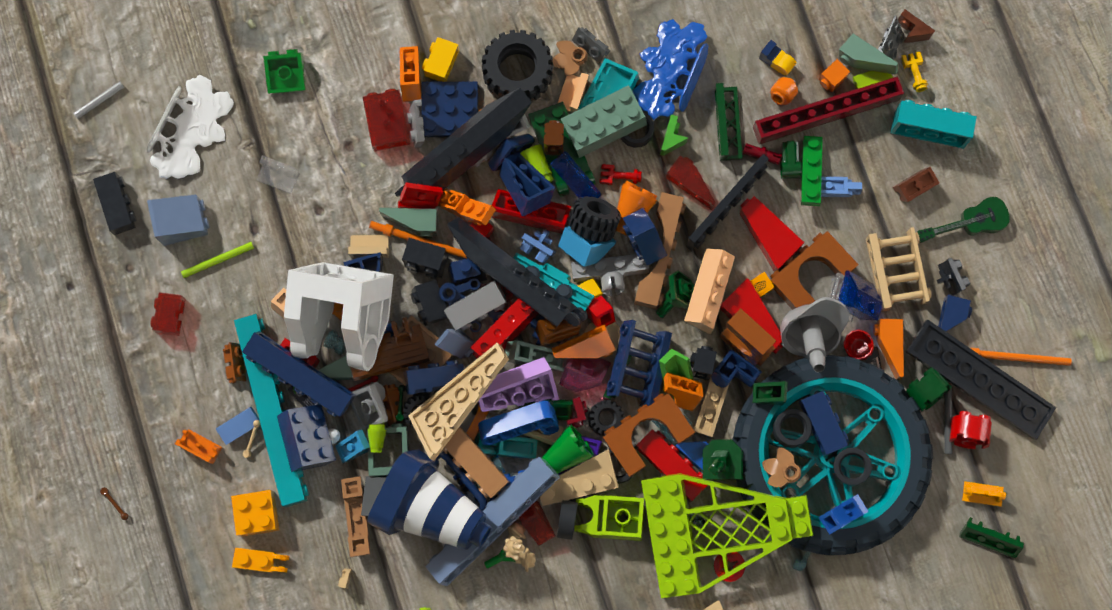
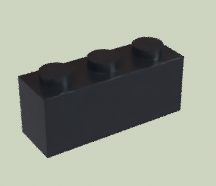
M116 172L94 178L93 181L109 231L115 236L135 229L134 222L137 219L134 211L130 210L129 204H131L129 195L124 192L123 187H126L123 177H119Z

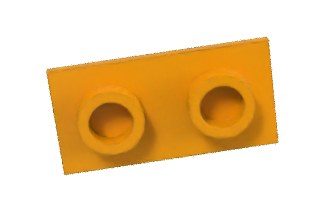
M964 481L962 501L1002 507V500H1005L1006 493L1003 492L1004 487Z

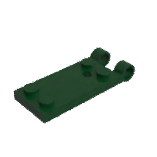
M563 102L528 114L538 143L542 144L543 151L545 124L551 120H557L562 123L561 118L568 115ZM564 129L563 155L544 154L560 197L569 194L565 179L581 174L586 187L596 184L585 156L579 158ZM566 155L569 157V160L563 161L562 157Z

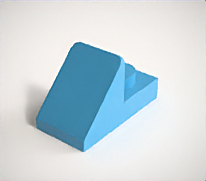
M363 430L354 432L335 446L342 463L368 453V448H370Z

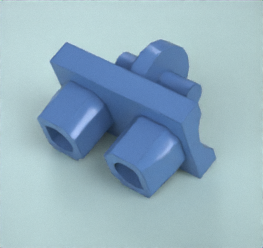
M538 230L535 232L534 235L539 240L524 233L522 237L524 240L520 249L530 254L534 246L539 248L540 250L535 259L544 264L550 256L553 257L556 251L543 244L546 242L551 245L553 242L548 237L550 233L548 230H545L543 234Z

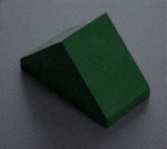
M788 382L754 383L752 403L783 406L787 400Z

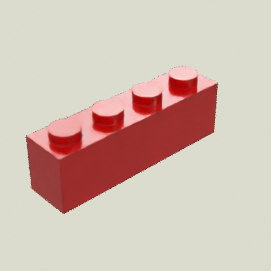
M652 429L636 445V449L663 476L682 473L703 479V474L701 472L696 473L692 469L694 465L687 458L682 459L678 455L680 451L673 444L669 446L664 441L666 437L659 430L655 432ZM683 480L686 499L690 503L708 486Z

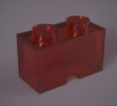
M159 292L158 298L156 297L154 301L155 316L151 318V328L154 332L173 336L180 335L182 321L178 319L179 314L184 313L186 302L182 295Z

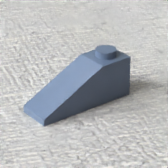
M446 329L435 345L460 359H464L466 357L469 358L474 353L471 346L475 342L460 329L456 331L455 329Z

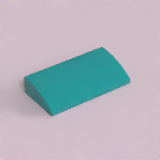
M605 58L578 110L628 85L633 91L639 80L638 72Z

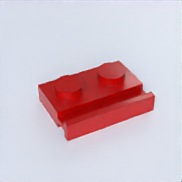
M406 182L400 195V201H398V208L435 209L443 194L442 187Z

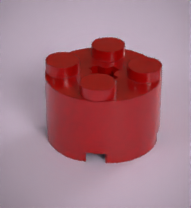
M960 411L959 415L952 417L949 442L954 441V445L968 449H976V445H982L981 449L988 448L990 446L992 427L991 417L988 415L974 416L971 415V412Z

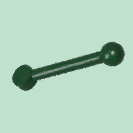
M399 385L398 387L400 391L398 414L395 416L397 422H401L404 419L402 415L403 392L406 389L404 385Z

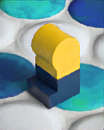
M770 40L761 51L759 59L782 75L787 76L797 64L796 60L777 47L774 41Z

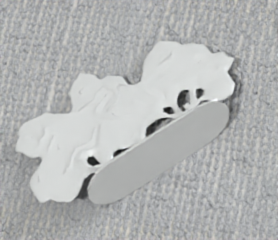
M198 75L197 78L187 80V98L179 99L181 87L178 86L150 140L147 152L152 151L157 141L161 143V151L153 154L150 159L151 165L159 170L160 178L168 179L172 176L180 179L200 172V158L195 151V147L197 145L207 147L214 141H225L224 128L217 124L216 119L226 116L233 107L234 102L227 91L213 94L211 80L204 76ZM187 101H192L193 104L190 105V104H187L186 102H187ZM177 103L183 109V113L174 119L170 117V114ZM167 121L175 124L177 127L175 134L168 138L161 134ZM166 142H168L172 146V153H169L166 149V147L168 146L167 144H165ZM163 151L166 152V154H167L166 157H164V156L162 155V154H163Z

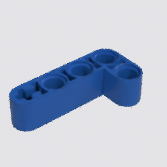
M540 401L483 420L478 423V429L482 444L492 445L540 429L543 434L551 435L559 431V425L555 410L550 402Z

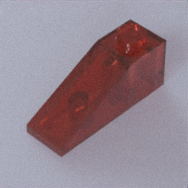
M679 156L667 172L666 179L712 210L716 202L696 166L693 165L694 162L688 157L683 158Z

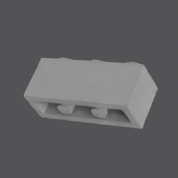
M495 280L450 305L444 312L455 331L459 328L463 331L472 326L471 322L475 319L481 321L488 317L489 311L494 309L497 312L504 308V303L508 299L499 283Z

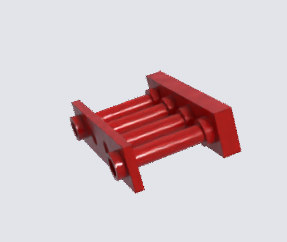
M518 298L471 346V349L474 351L473 356L478 359L496 343L500 344L503 350H505L507 342L514 341L539 313Z

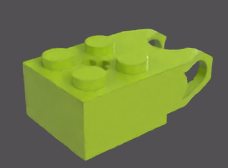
M594 495L585 499H576L578 505L593 511V518L587 524L575 525L574 532L585 533L593 538L642 541L644 498ZM622 515H626V518H628V520H625V522H621V520H618V518H622Z

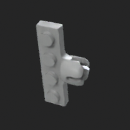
M636 254L602 258L598 263L585 267L578 264V262H571L573 282L587 281L592 278L600 280L602 292L607 296H612V288H615L616 296L624 292L623 278L625 276L649 273V265H646L643 259L639 260Z

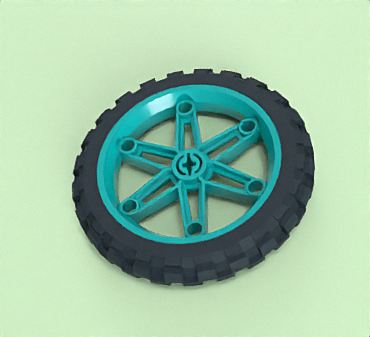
M826 355L825 368L822 372H815L807 358L797 360L773 372L761 383L788 382L787 400L783 406L752 403V392L745 402L737 419L732 438L743 450V480H736L738 487L785 498L786 489H791L794 492V497L803 495L825 477L836 507L844 502L840 499L832 473H835L834 461L836 456L847 448H856L882 419L892 437L895 464L869 454L867 455L871 460V464L878 466L877 471L871 470L869 477L890 481L883 495L875 504L868 508L869 512L831 534L827 532L819 519L820 516L810 514L813 536L795 538L788 542V544L797 549L820 555H848L872 549L894 537L913 519L912 517L920 509L926 497L925 494L932 476L933 447L929 437L930 431L913 397L907 395L902 384L895 378L887 375L884 370L852 357ZM821 391L825 395V392L847 394L870 406L868 410L843 430L848 434L863 421L867 426L849 446L836 451L834 457L827 461L825 459L828 455L823 457L814 436H810L806 441L807 443L816 444L813 453L798 447L786 448L779 444V442L773 441L770 437L771 432H773V424L779 414L795 401L805 396L810 397L813 393ZM871 410L878 413L877 420L870 417L869 413ZM781 429L785 438L796 440L803 435ZM769 444L778 448H784L793 454L809 460L802 467L800 478L794 483H788L782 491L779 487H773L768 484L771 475L764 470L762 465L764 460L769 459ZM849 455L842 460L841 471L846 477L850 478L849 472L859 475L863 474L865 468L848 464L851 456L861 459L859 456ZM816 463L822 471L799 488L797 483ZM886 467L892 469V477H888L885 475L884 471ZM843 483L845 497L848 500L853 497L852 486ZM740 493L743 500L755 499L754 496ZM747 505L749 509L753 507V505ZM756 505L751 513L761 520L766 511ZM767 514L762 522L770 527Z

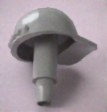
M824 297L812 304L803 305L789 311L784 316L780 326L783 347L795 355L807 357L814 371L822 372L825 368L826 355L837 348L840 343L841 333L848 323L849 310L846 305L833 298Z

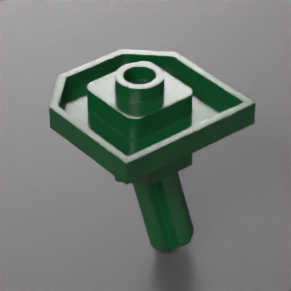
M679 270L668 276L670 290L664 295L667 300L656 310V314L660 318H664L674 306L688 310L695 286L691 279Z
M712 440L703 449V479L743 480V450L734 440Z

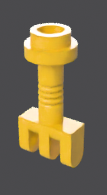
M920 51L915 52L916 59L913 53L908 54L909 61L906 55H901L904 69L911 67L915 83L912 85L913 89L916 92L925 91L928 83L927 80H922L918 66L923 64Z

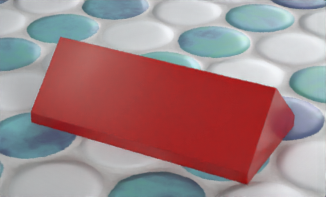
M498 189L492 206L496 209L492 218L563 234L564 228L567 227L571 206L550 202V204L522 217L509 191Z

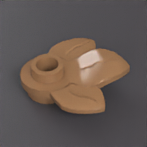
M571 41L557 42L556 46L560 53L553 58V66L560 69L564 68L566 76L574 75L579 71L580 65L584 64L587 60L586 50L582 47H576ZM579 54L581 55V58L576 59L575 55Z
M778 448L777 458L767 459L762 462L764 470L771 475L768 480L770 486L782 487L787 482H796L801 476L799 466L794 463V456L784 448ZM789 469L793 470L794 476H788L787 471Z

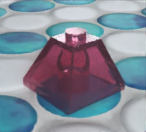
M570 358L559 385L574 392L598 387L601 385L611 362L602 358Z

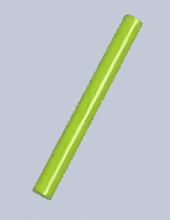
M249 242L181 271L183 278H186L254 249L253 243Z

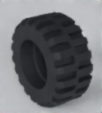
M509 30V34H505V32L499 34V39L494 37L491 40V46H486L485 54L482 56L483 79L490 93H494L495 98L499 99L521 88L530 101L532 98L535 100L539 99L541 93H545L548 90V85L551 84L553 75V58L549 47L545 46V41L542 38L537 39L536 34L532 32L530 35L526 34V30H520V33H515V30ZM521 54L534 61L535 71L527 79L513 81L501 74V63L511 55Z

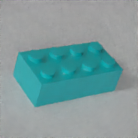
M905 100L900 102L894 112L890 134L964 149L973 139L977 116H973L969 112L958 113L950 108L939 109L931 104L920 105L915 104L912 100Z

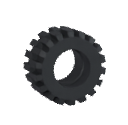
M580 197L576 200L573 207L569 226L576 234L591 241L607 242L613 239L621 219V214L615 206L607 201L595 197Z

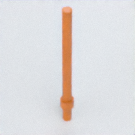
M374 221L370 223L369 228L383 232L384 235L390 237L393 235L405 240L412 238L446 248L448 254L467 259L461 249L396 229L390 224L383 225Z
M971 348L986 359L1071 366L1072 363L1071 358L983 351L979 348Z

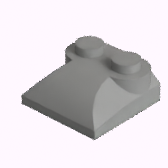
M375 382L352 392L356 396L351 405L362 429L369 428V424H381L388 421L386 408L382 401L385 399V389L382 385Z

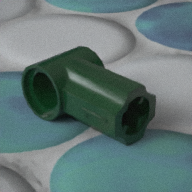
M782 142L781 179H800L802 167L801 162H799L798 142Z

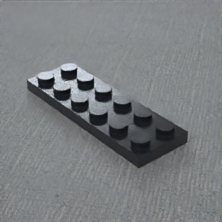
M762 154L688 238L686 247L691 252L694 248L699 249L705 242L706 235H711L715 231L719 220L723 221L729 215L731 206L735 208L742 200L741 197L744 195L743 193L747 194L754 186L755 179L760 180L766 173L765 170L768 168L766 164L769 160L767 156Z

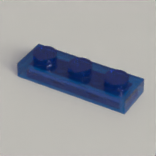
M566 151L551 161L550 165L578 198L587 196L599 198L602 195Z

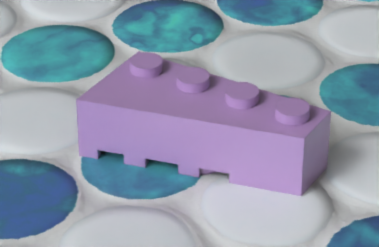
M543 357L498 374L477 403L481 411L486 412L504 409L509 405L523 406L527 402L535 401L537 403L546 399H552V401L559 400L552 370Z

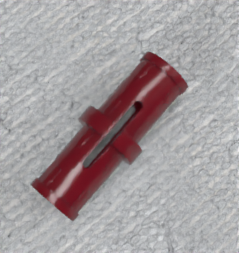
M748 143L745 144L742 153L757 159L764 154L769 158L768 162L779 165L782 156L781 153L766 150V147L760 148Z

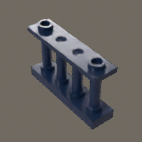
M627 320L620 327L621 335L611 378L607 383L608 391L606 396H619L621 392L640 398L641 407L645 404L650 406L654 403L653 399L659 395L662 381L659 360L668 353L672 333L660 331L653 335L635 329V320ZM632 337L653 342L652 353L630 347ZM628 355L647 360L649 362L648 371L644 372L626 366ZM624 373L643 379L645 381L643 391L622 385Z

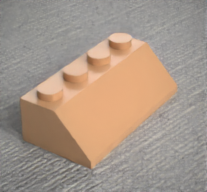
M706 249L684 321L707 334H712L735 256L720 249Z

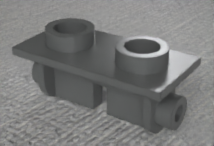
M578 27L572 41L579 47L584 48L598 63H601L604 55L607 56L610 52L609 46L600 40L595 41L596 36L588 31L587 28Z

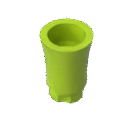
M542 144L530 147L520 153L550 183L554 181Z

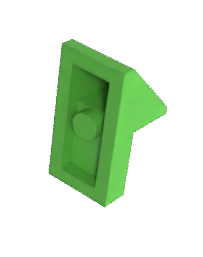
M670 116L660 155L664 156L687 143V137L676 135L680 127V123H677L678 116Z

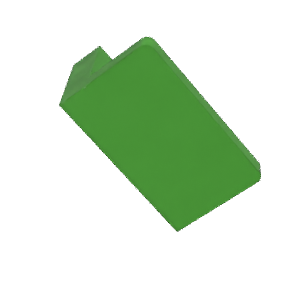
M671 349L659 360L663 383L667 372L693 380L690 359L683 354Z

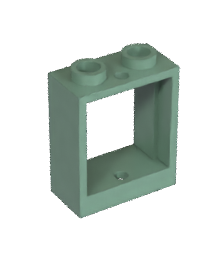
M392 424V428H385L387 430L386 434L402 433V453L409 451L407 427H403V424ZM368 448L369 476L387 477L392 467L375 468L374 453L370 452V448Z

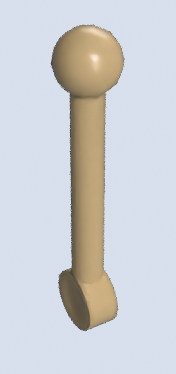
M259 420L253 422L254 428L247 450L243 452L245 458L251 457L250 450L257 428L261 425Z

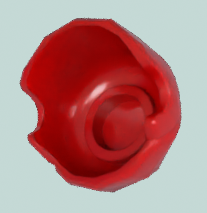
M858 329L846 335L844 348L849 357L862 361L872 355L874 342L869 333Z

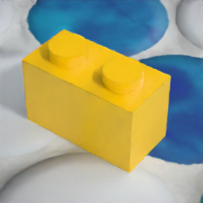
M437 37L436 42H432L429 52L431 54L428 59L424 60L422 69H424L426 77L439 82H447L459 53V45Z

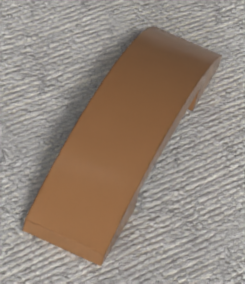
M361 477L341 479L350 557L370 555L367 516H361L364 495Z

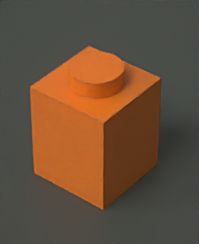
M836 59L821 73L819 77L820 84L824 89H829L833 92L847 79L850 71Z

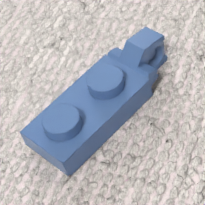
M822 177L821 197H852V195H859L862 192V182H852L848 177Z

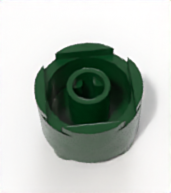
M933 367L923 374L924 376L920 381L918 379L914 380L906 390L909 398L913 397L922 413L941 400L944 392L948 393L952 389L949 383Z

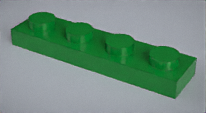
M803 137L801 205L820 206L823 137Z

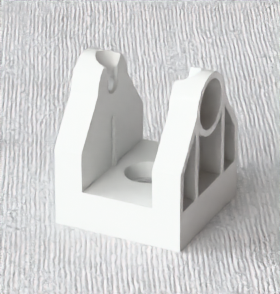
M325 262L288 270L284 320L293 357L303 359L319 353L322 338L334 309V303L344 304L341 330L347 351V364L355 369L369 371L375 363L378 348L389 321L394 275Z

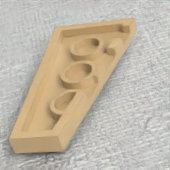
M610 449L559 475L560 478L540 496L542 506L562 502L563 500L566 501L619 488Z

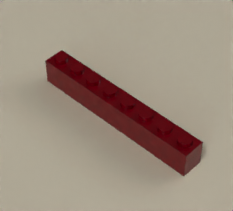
M897 76L756 120L753 130L760 145L900 101L904 91Z

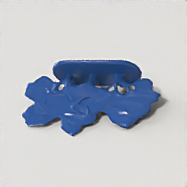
M674 19L667 22L664 21L659 25L656 35L660 46L648 47L639 54L641 59L646 62V70L653 73L654 77L651 80L641 82L633 90V94L638 100L641 109L647 111L653 120L659 116L669 117L673 115L675 105L672 101L680 95L679 110L683 112L687 108L708 55L707 43L702 45L698 54L695 49L698 44L707 39L706 32L703 30V24L691 22L685 28L680 29L679 24ZM687 48H691L692 53L687 51ZM696 58L691 72L688 71L687 60ZM682 74L689 76L684 89H679L676 84L677 78ZM668 91L676 92L672 93L670 97H664V94Z

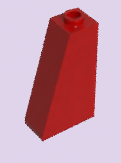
M755 196L751 199L747 198L740 205L742 209L739 214L773 271L780 270L803 246L804 241Z
M746 278L721 304L720 310L731 319L741 308L776 340L773 345L775 347L773 352L777 354L783 347L781 344V332L751 281Z

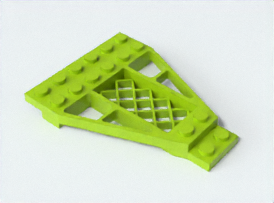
M682 473L641 480L661 598L701 593L791 540L813 536L807 495L790 498L773 496ZM683 480L711 486L713 505L688 508ZM715 487L751 495L755 499L719 504ZM753 505L749 512L741 506ZM756 505L766 511L761 520L751 514ZM733 508L730 514H727L722 509ZM736 508L746 514L741 523L731 517ZM714 510L710 517L703 513L705 511ZM717 511L727 517L721 526L712 520ZM695 513L690 519L689 514ZM697 514L707 520L702 528L692 522ZM767 514L770 527L762 522ZM748 516L758 523L753 531L742 525ZM728 519L738 525L733 534L723 528ZM709 522L718 528L713 537L704 531ZM759 525L769 531L764 540L754 534ZM691 526L699 531L694 540ZM739 528L750 534L744 543L734 536ZM720 530L730 537L725 545L715 539ZM701 533L710 539L705 548L696 542ZM771 535L772 541H766ZM751 536L759 541L758 543L746 544ZM731 539L735 540L737 543L740 544L737 546L726 547L731 541ZM712 541L721 547L707 550ZM695 546L701 551H695ZM763 549V552L729 570L727 553ZM720 554L723 557L725 574L701 586L697 557Z

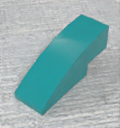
M480 433L475 437V443L486 455L525 459L536 458L537 439L513 437L492 445H483Z

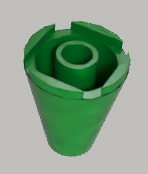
M572 425L564 430L542 457L557 474L594 456L589 444L586 441L584 442L581 438L582 435Z

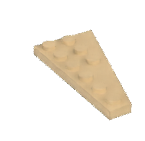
M496 343L408 415L431 460L435 461L509 360L500 344Z

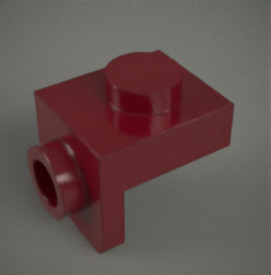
M580 397L573 399L578 418L567 421L568 426L572 425L575 428L583 426V422L587 421L585 413L588 412L586 402H581Z

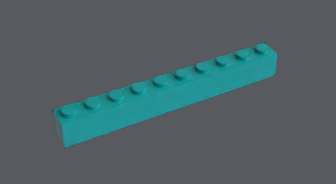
M257 314L234 320L242 351L254 332L260 331L264 334L263 330L266 329L263 318L260 319ZM242 353L281 505L286 508L308 501L309 490L306 484L303 485L302 477H304V471L291 472L277 415L286 411L282 405L285 402L283 392H279L277 385L280 384L279 376L273 372L272 374L267 373L262 369L261 364L246 359V355Z

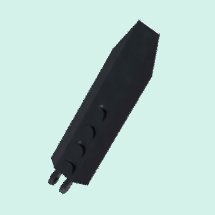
M518 88L487 104L402 175L404 184L407 182L442 187L443 191L510 136L532 102L523 90ZM404 186L395 192L396 197L401 195Z
M460 217L447 223L449 230L470 261L553 325L558 327L565 320L572 324V326L577 327L581 324V321L583 322L587 319L588 314L581 307H576L568 299L555 291L554 288L530 272L525 266L513 259Z

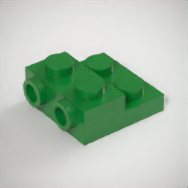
M298 49L286 50L287 54H279V51H270L268 56H263L268 94L306 90L302 52L298 53Z

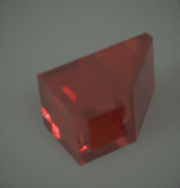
M535 501L519 517L522 525L537 545L540 546L556 536L538 501Z

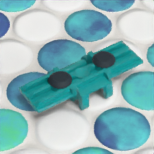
M516 253L513 259L554 288L555 291L568 299L576 307H581L584 311H586L595 297L571 283L570 275L548 263L544 266L538 265L519 253Z

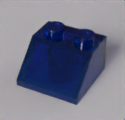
M851 271L845 272L838 301L846 305L849 314L860 320H878L883 302L874 285Z

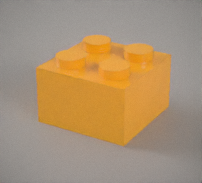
M265 490L231 496L236 536L243 537L279 531L274 491Z

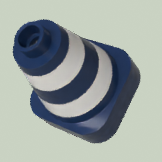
M419 449L402 453L389 471L370 510L367 520L368 524L388 535L404 531L468 550L472 545L481 548L492 529L490 525L485 523L486 514L437 471L439 460H431L428 454Z

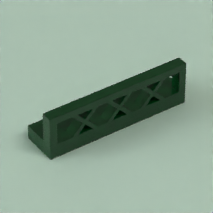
M716 83L714 92L719 161L742 160L737 87H724V83ZM725 92H733L734 99L730 103L725 100ZM728 108L735 113V117L731 121L726 118V110ZM729 126L736 130V135L732 139L727 136V128ZM731 144L737 148L738 155H729L728 147Z

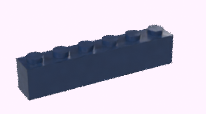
M260 331L253 333L242 351L246 355V359L253 363L258 362L262 365L264 371L270 374L273 372L279 376V381L287 385L288 383L295 387L294 390L301 395L306 394L314 404L318 406L323 405L332 416L336 417L338 415L340 417L344 415L356 396L301 358L293 357L289 350Z

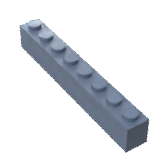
M541 457L533 459L529 463V467L524 472L517 474L514 481L509 486L504 487L496 499L487 503L486 508L483 510L486 514L485 523L490 525L492 529L481 548L472 545L468 550L445 544L444 549L429 560L430 563L425 567L439 584L448 586L560 478L545 459Z

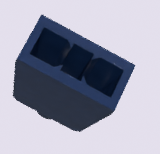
M468 258L451 262L448 267L450 282L456 286L469 282L474 277L480 281L487 280L486 272Z

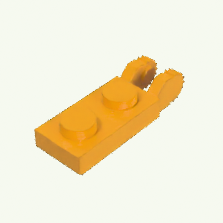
M235 548L232 568L287 573L288 568L282 566L274 567L273 564L274 559L287 561L290 556L279 555L274 552Z

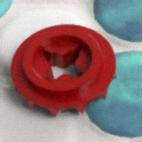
M738 552L727 553V560L730 563L737 562L732 567L733 569L745 562ZM718 554L713 566L715 574L720 577L725 574V570H722L724 568L723 557ZM745 567L725 578L724 581L733 582L738 580L744 574Z

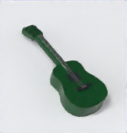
M988 197L977 206L965 209L961 214L960 221L917 231L919 243L930 240L936 235L963 227L970 236L982 232L998 233L1008 226L1010 216L1005 203L1000 198Z

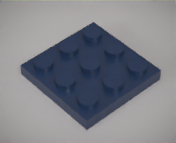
M478 81L422 82L421 117H423L424 138L449 137L478 113Z

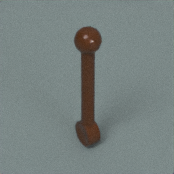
M105 487L101 488L100 493L108 498L120 513L121 519L127 520L128 514L124 513L109 495V490Z

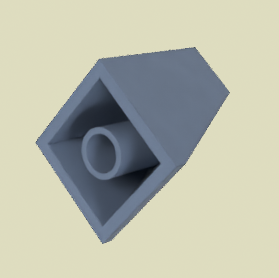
M197 195L147 201L154 236L163 246L208 235L207 229L210 226L207 217L204 218L205 204L203 199L200 200Z

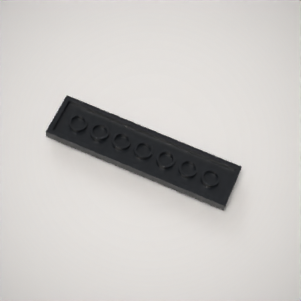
M930 320L924 322L906 350V353L929 369L933 367L948 382L1033 440L1038 439L1057 408Z

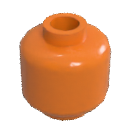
M786 77L779 78L770 90L772 100L778 105H788L798 93L796 82Z

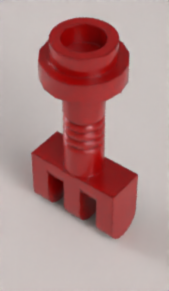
M601 165V169L608 170V172H600L601 177H607V179H600V184L613 185V179L633 180V184L641 183L642 171L634 169V173L614 171V165Z

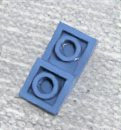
M249 407L218 426L216 431L227 445L253 429V422L259 420V417L253 408Z

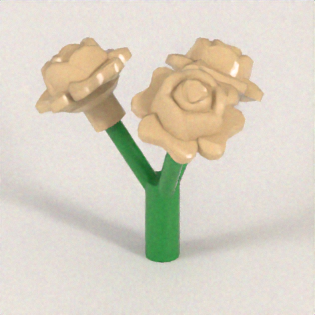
M513 523L507 528L510 535L505 539V545L500 553L484 562L487 569L502 561L522 564L526 572L529 571V568L535 566V554L530 553L529 548L525 550V546L522 544V540H520L521 538L526 539L524 535L526 529L519 523Z

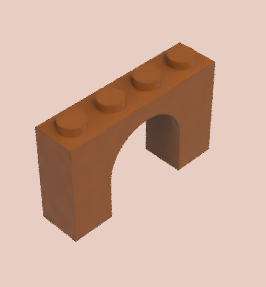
M828 231L824 234L820 232L813 238L812 241L814 243L809 247L805 245L798 252L800 255L797 258L791 257L784 264L786 267L782 271L776 270L770 276L774 290L792 310L815 302L814 298L803 288L799 281L798 271L802 264L808 261L823 262L841 281L859 265Z
M741 308L727 322V328L720 335V338L754 366L757 364L761 366L775 349L773 345L776 340Z
M661 393L653 399V404L650 406L647 404L643 405L637 410L638 414L633 417L631 415L625 417L620 421L622 423L617 428L612 426L604 432L606 434L603 436L604 441L629 478L646 467L634 449L631 440L632 433L637 425L647 420L658 421L666 426L678 445L695 434V431L669 393L665 396Z

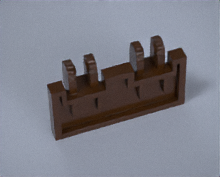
M402 318L405 333L398 334L395 320L390 321L395 339H392L390 332L383 335L375 363L369 371L350 367L354 381L430 361L420 324L412 326L413 334H411L407 318Z

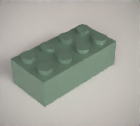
M629 85L561 118L564 129L579 158L647 125L646 117Z

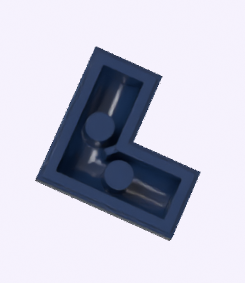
M522 134L505 139L489 159V167L492 171L501 170L504 158L530 148L535 139L530 134Z
M730 349L714 370L711 380L716 386L724 388L728 386L735 376L751 388L762 371Z

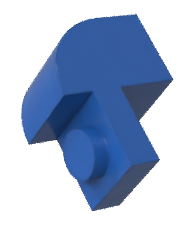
M857 494L824 513L819 519L827 532L831 534L869 511Z

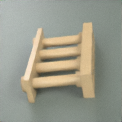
M911 227L906 232L907 236L881 240L877 238V233L869 234L866 238L881 312L889 311L895 302L921 298L922 305H926L931 299V290L926 285L918 248L919 235L915 232L914 227ZM909 243L911 254L890 258L881 257L880 250L882 247ZM913 262L914 273L890 277L885 275L884 268L888 265ZM917 280L919 291L897 295L889 294L888 286L890 284Z

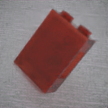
M388 89L384 93L372 92L364 96L363 103L374 152L410 145L400 90Z

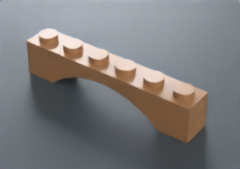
M661 192L656 215L661 224L663 246L667 256L660 259L652 272L639 282L635 305L655 310L657 305H662L664 294L661 293L662 286L666 287L668 276L665 275L666 268H671L673 258L669 256L671 250L675 251L677 240L674 239L675 232L679 233L682 223L678 219L680 214L684 215L686 204L683 203L684 197Z

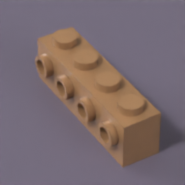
M459 427L443 448V451L446 454L448 452L451 453L454 457L452 461L459 468L463 467L467 471L465 475L472 483L476 481L479 484V491L486 498L488 496L494 498L510 481L468 434Z

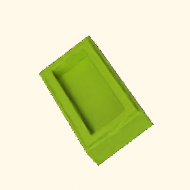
M868 71L853 76L852 79L856 89L893 78V76L889 73Z

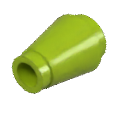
M369 424L367 432L370 452L382 453L387 431L385 425Z

